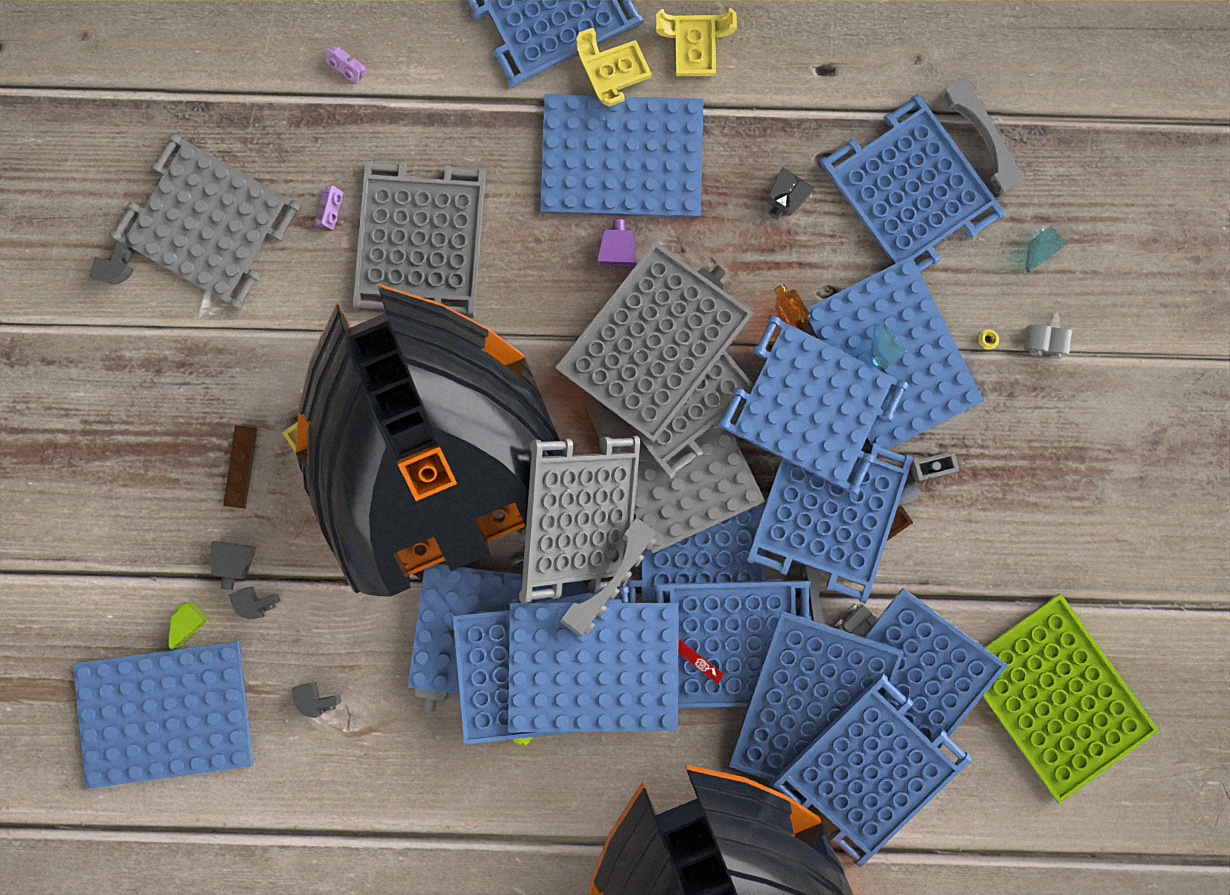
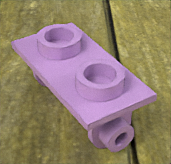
M340 47L327 48L326 62L332 68L341 72L347 79L352 80L358 85L359 75L364 76L367 72L365 65L354 58L348 62L351 56Z
M330 185V187L326 186L322 191L320 204L325 205V208L318 209L315 221L319 227L326 226L334 230L344 192Z

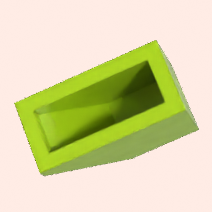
M183 602L175 608L176 612L171 616L168 645L170 649L180 647L209 621L194 602Z

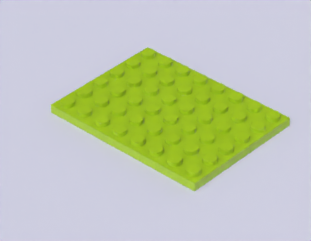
M1058 593L984 646V648L1005 662L1007 667L982 697L1059 804L1159 732L1157 726L1062 594Z

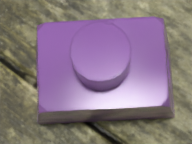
M614 219L613 229L604 230L598 255V266L636 267L633 231L625 230V220Z

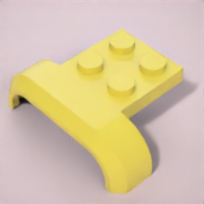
M729 8L726 13L721 15L672 16L666 14L664 9H661L656 14V32L663 37L675 38L676 76H716L715 38L728 36L736 31V12Z
M594 28L579 32L576 39L578 54L595 93L602 104L611 107L624 102L623 92L618 93L617 90L651 78L652 74L636 40L599 52Z

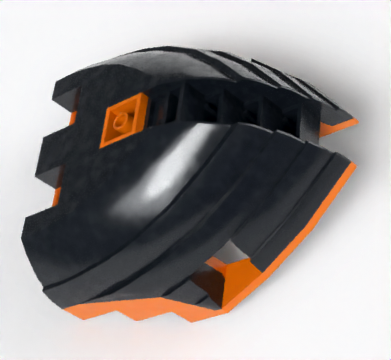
M380 284L378 285L379 293L386 312L382 315L350 327L339 302H336L309 361L298 408L296 457L303 474L304 489L309 496L322 534L337 559L351 589L355 593L361 592L372 596L391 597L411 588L409 575L445 560L450 571H453L490 555L488 542L527 525L532 456L530 442L532 440L551 442L560 441L524 354L489 328L441 303ZM562 450L542 451V457L562 456ZM498 511L505 513L500 519L493 517ZM417 545H424L426 547L422 552H417L414 548Z
M687 764L684 766L697 799L657 815L647 789L642 782L609 832L593 872L588 895H853L819 816L787 795L745 777Z

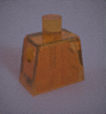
M785 284L777 286L774 289L777 295L775 308L781 320L799 330L807 328L810 313L795 289L788 291Z

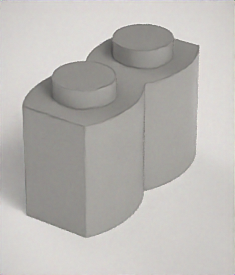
M1031 324L1027 326L1024 350L1030 351V355L1042 356V353L1050 354V358L1062 359L1063 356L1069 354L1072 330Z

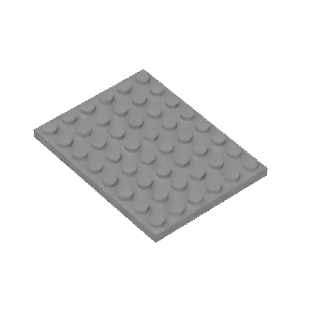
M655 242L555 369L654 443L750 320L754 312Z
M597 400L585 405V409L599 439L602 437L618 439L636 436L624 420ZM717 423L694 440L704 454L699 458L695 457L676 472V476L672 479L667 476L662 467L640 441L634 515L657 532L654 536L656 542L650 549L652 554L765 503L733 433L721 428ZM689 445L667 461L670 467L692 450ZM612 447V453L629 452L630 447Z

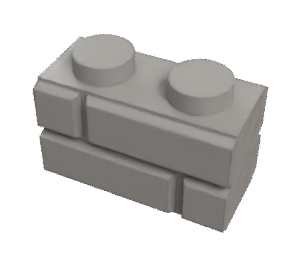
M951 451L913 461L910 470L913 481L918 482L957 472L959 467L955 453Z
M853 604L846 611L848 615L843 620L839 618L832 627L864 637L877 618L863 604Z

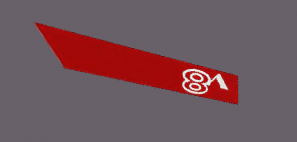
M678 638V653L719 684L723 673Z

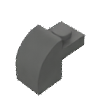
M116 242L111 261L95 257L89 276L97 281L109 284H119L126 281L134 270L127 266L132 257V248L124 243Z
M253 586L228 594L235 612L246 619L263 618L265 616L262 609L264 612L276 608V603L281 602L278 594H272L258 600Z
M317 682L292 687L295 706L300 713L307 717H319L322 715L321 708H323V711H330L336 709V705L341 703L340 695L320 698Z

